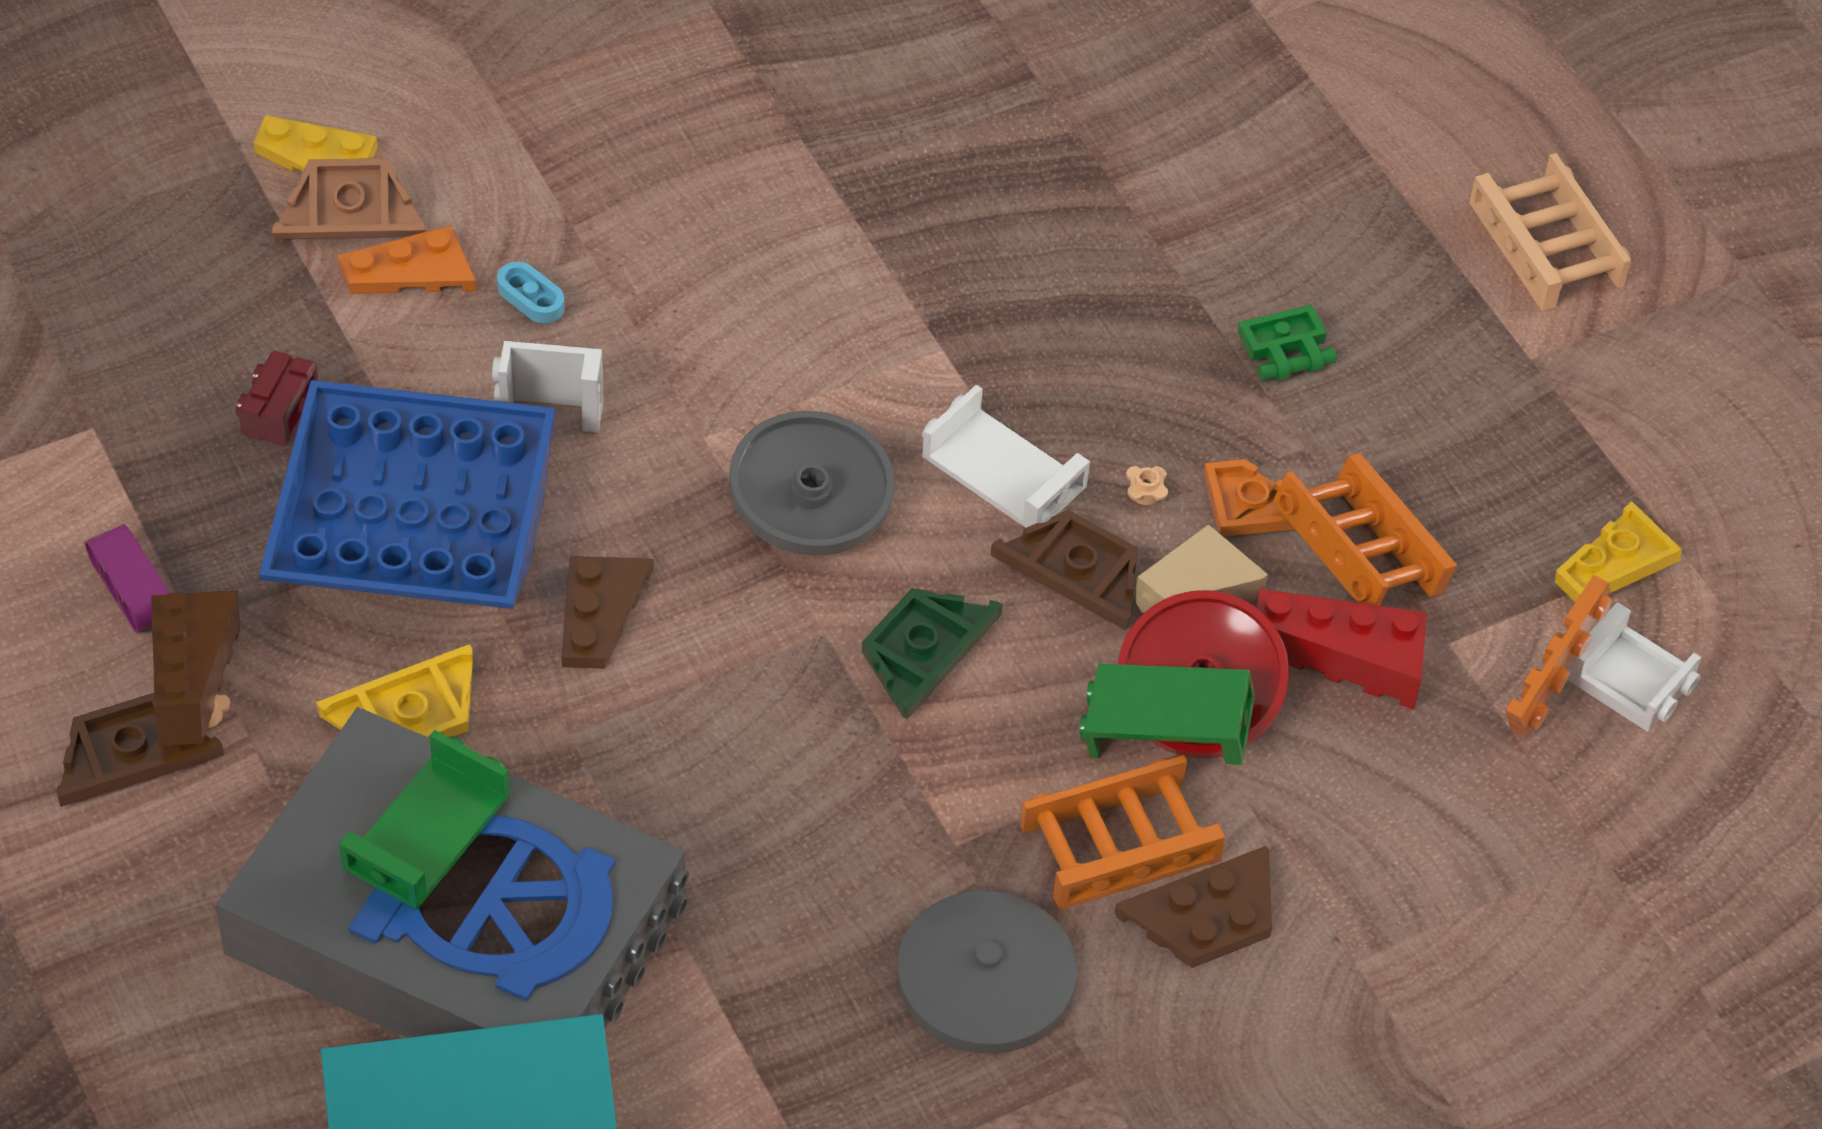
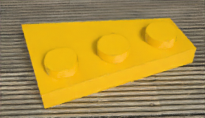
M265 115L253 142L256 154L291 171H303L309 159L373 158L378 148L377 136Z
M1631 501L1623 508L1622 516L1615 522L1609 521L1601 529V535L1591 544H1584L1556 570L1555 583L1574 602L1577 601L1593 575L1609 582L1610 593L1680 562L1682 549Z

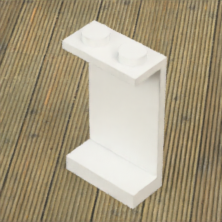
M975 385L965 395L957 396L942 416L933 418L925 426L922 433L924 438L922 457L1025 528L1036 523L1049 521L1051 517L1057 515L1087 487L1090 461L1076 453L1067 463L1062 465L982 411L983 389Z

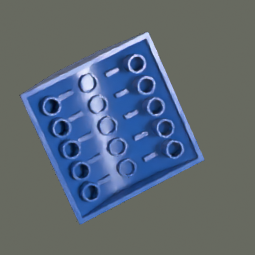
M311 380L261 565L260 580L514 609L529 570L542 511L556 409Z

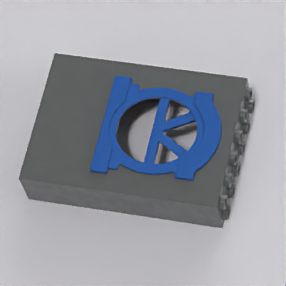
M357 707L216 904L224 954L406 1038L603 1014L604 1027H606L609 1021L614 1023L619 1018L625 1004L624 997L630 987L636 988L641 983L646 972V962L652 952L658 954L662 949L668 935L667 928L672 920H679L684 914L689 902V896L685 894L689 871L685 870V850L509 773L511 795L478 836H503L517 842L448 943L427 925L419 908L417 910L411 908L348 873L341 867L340 841L349 831L363 838L431 757L430 738ZM536 850L549 857L563 876L559 881L515 882ZM568 900L564 917L558 927L537 945L532 944L503 903ZM492 918L514 949V953L488 955L470 952V949Z

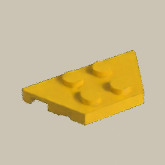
M468 644L317 701V712L321 718L339 730L342 729L355 709L359 707L428 738L434 730L447 737H454L469 730L473 668L472 647Z

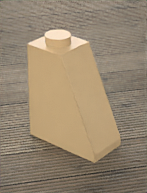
M1207 525L1138 576L1134 602L1140 611L1144 613L1153 605L1173 595L1196 590H1210L1231 594L1255 605L1259 589L1266 588L1268 574L1210 525Z

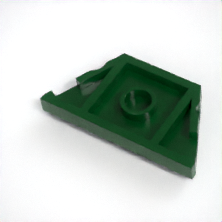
M911 588L862 641L863 655L904 718L908 719L1002 615L1003 604L990 600L989 606L964 603V596L954 594L938 595L932 591Z

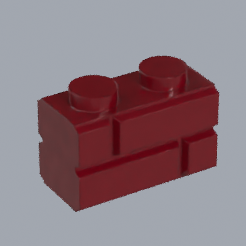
M274 350L269 355L265 364L259 363L256 366L252 377V388L248 394L242 393L240 395L235 410L236 416L240 420L241 432L245 436L259 440L264 438L269 443L283 447L288 444L300 422L311 380L318 381L317 365H315L314 361L300 357L294 359L289 354Z

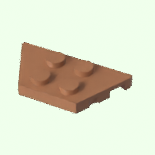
M388 158L309 159L301 174L299 185L292 190L287 200V207L279 222H275L272 227L274 239L402 237L426 232L423 220L420 219L411 203V198L405 187L401 185L397 173Z

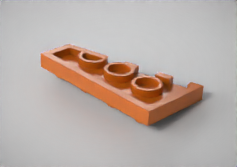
M1595 575L1592 576L1565 618L1564 626L1568 628L1565 635L1558 632L1552 637L1542 659V662L1545 663L1542 670L1532 668L1524 680L1523 686L1525 687L1521 694L1522 701L1519 702L1513 698L1505 709L1510 729L1526 738L1531 728L1537 730L1543 723L1549 707L1545 706L1553 691L1557 694L1560 693L1570 675V671L1566 668L1573 656L1581 657L1586 650L1592 636L1587 632L1594 620L1602 621L1610 609L1613 599L1609 597V582Z

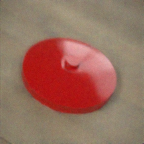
M1196 590L1168 597L1153 605L1133 624L1124 639L1118 657V664L1250 670L1255 701L1246 747L1260 738L1274 723L1283 707L1288 690L1289 669L1287 653L1274 625L1259 609L1249 602L1219 591ZM1150 740L1166 751L1186 757L1213 758L1224 756L1221 743Z

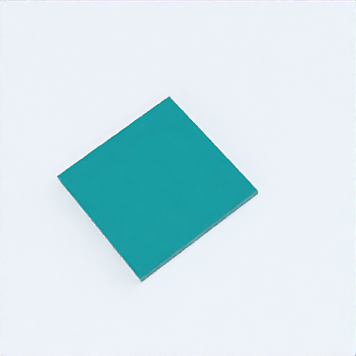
M603 1014L321 1049L329 1129H617Z

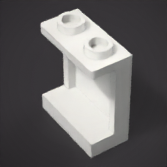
M1617 602L1608 611L1603 620L1599 621L1589 632L1592 635L1591 640L1582 656H1573L1566 668L1570 671L1568 681L1648 732L1658 720L1662 722L1668 720L1678 704L1677 699L1681 694L1688 696L1694 690L1701 678V675L1697 673L1701 657L1693 653L1684 663L1627 626L1631 610Z

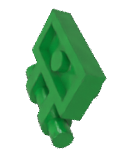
M1312 304L1238 323L1237 333L1251 360L1267 358L1269 361L1267 364L1257 366V374L1261 381L1272 378L1276 381L1288 379L1290 374L1307 370L1309 373L1321 371L1325 365L1333 364L1337 361L1333 348L1319 350L1317 346L1326 342L1327 332ZM1300 350L1302 355L1286 358L1284 354Z

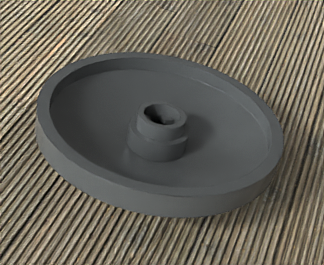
M817 411L788 412L769 418L755 426L743 437L735 449L729 472L731 501L744 524L754 534L769 544L789 552L804 555L836 554L852 549L867 541L884 524L891 509L895 490L893 467L880 443L869 432L854 422L837 415Z
M986 890L963 892L944 898L924 910L913 921L900 945L897 964V984L906 1009L920 1027L931 1036L961 1050L975 1053H1003L1029 1046L1045 1037L1060 1023L1073 999L1077 965L1074 949L1067 934L1049 913L1019 896Z

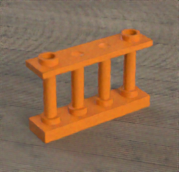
M1361 453L1347 457L1336 481L1315 487L1306 488L1293 471L1286 473L1273 500L1274 505L1357 603L1380 606L1388 589L1413 581H1417L1430 598L1441 595L1458 566ZM1344 496L1355 509L1331 517L1319 502ZM1368 524L1379 537L1378 539L1355 545L1343 530ZM1392 552L1404 566L1379 574L1368 559Z
M1184 755L1171 759L1161 758L1141 768L1053 794H1039L1032 797L1029 801L1023 802L1020 821L1022 832L1027 833L1041 828L1061 871L1055 874L1053 898L1059 910L1221 861L1225 835L1219 823L1204 828L1198 826L1179 787L1183 786L1187 760ZM1161 792L1182 832L1181 835L1164 840L1157 837L1139 801L1141 798ZM1121 804L1142 844L1141 847L1124 852L1117 850L1099 813L1101 810ZM1082 816L1102 858L1084 864L1077 863L1058 823Z

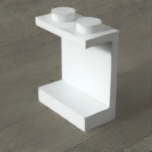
M504 341L501 357H494L492 381L499 382L495 385L494 401L514 403V400L581 406L582 432L599 433L604 402L602 349Z

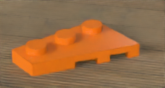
M451 225L337 255L338 266L350 294L399 293L403 287H425V292H440L441 287L462 286V291H477L475 277Z

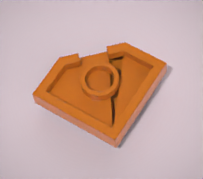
M1245 459L1205 463L1203 474L1218 533L1223 537L1295 530L1273 503L1282 480L1279 479L1275 483L1258 473L1259 467Z

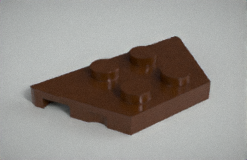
M1070 510L1051 517L1045 523H1036L1023 529V535L1006 543L999 539L991 545L990 556L1126 630L1129 627L1138 547Z
M154 693L73 717L69 734L71 742L66 748L63 760L64 773L61 785H58L56 793L60 807L224 756L223 746L218 738L214 736L211 739L207 735H205L204 741L201 744L158 746Z
M1264 846L1116 904L1115 915L1124 923L1129 919L1146 930V938L1160 947L1170 949L1176 958L1191 968L1270 938L1272 912L1269 850Z

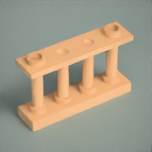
M1557 153L1549 155L1544 177L1503 189L1497 186L1489 173L1475 177L1469 204L1541 311L1556 307L1560 290L1564 284L1606 272L1617 288L1624 287L1628 270L1631 266L1629 252L1617 241L1574 179L1572 170L1564 165ZM1548 191L1552 193L1559 203L1558 205L1524 215L1516 213L1510 205L1511 202ZM1569 218L1577 229L1576 232L1540 243L1534 240L1528 229ZM1583 245H1588L1596 257L1595 259L1559 270L1552 267L1546 258L1547 256Z

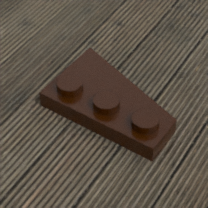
M570 556L562 645V667L605 669L624 630L623 625L631 609L635 608L640 598V590L654 569L653 559Z

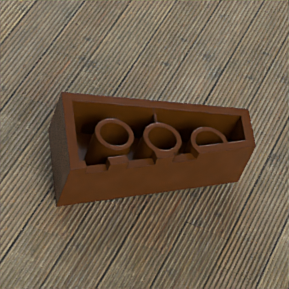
M238 590L151 595L154 698L158 746L203 743L215 708L214 700L217 691L221 690L224 681L223 673L226 664L230 663L233 654L232 646L234 640L238 639L240 633Z

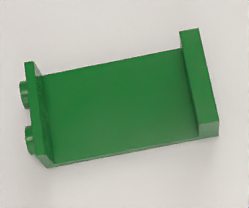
M1098 664L1095 681L1090 680L1087 687L1089 709L1088 714H1082L1080 719V739L1086 740L1090 758H1099L1103 738L1221 743L1225 764L1243 765L1255 701L1250 670Z
M436 730L429 735L431 757L367 834L362 838L349 831L339 843L341 867L343 870L415 910L421 906L511 795L509 770L499 760L490 756L484 757L471 750L459 738L447 737Z

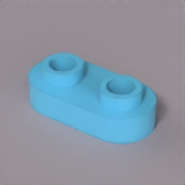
M511 262L499 269L497 273L498 292L510 304L537 323H552L561 318L565 310L564 294L558 286L524 262Z

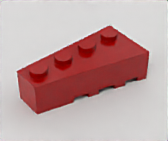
M1259 589L1256 608L1271 621L1278 631L1287 653L1288 666L1302 670L1305 666L1320 671L1324 674L1323 678L1336 683H1339L1340 679L1363 686L1364 693L1379 698L1381 693L1401 700V706L1414 710L1422 679L1427 621L1426 612Z

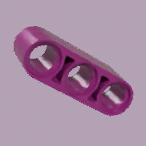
M122 524L84 542L86 552L94 569L133 630L138 634L151 628V595H165L170 592L128 527Z

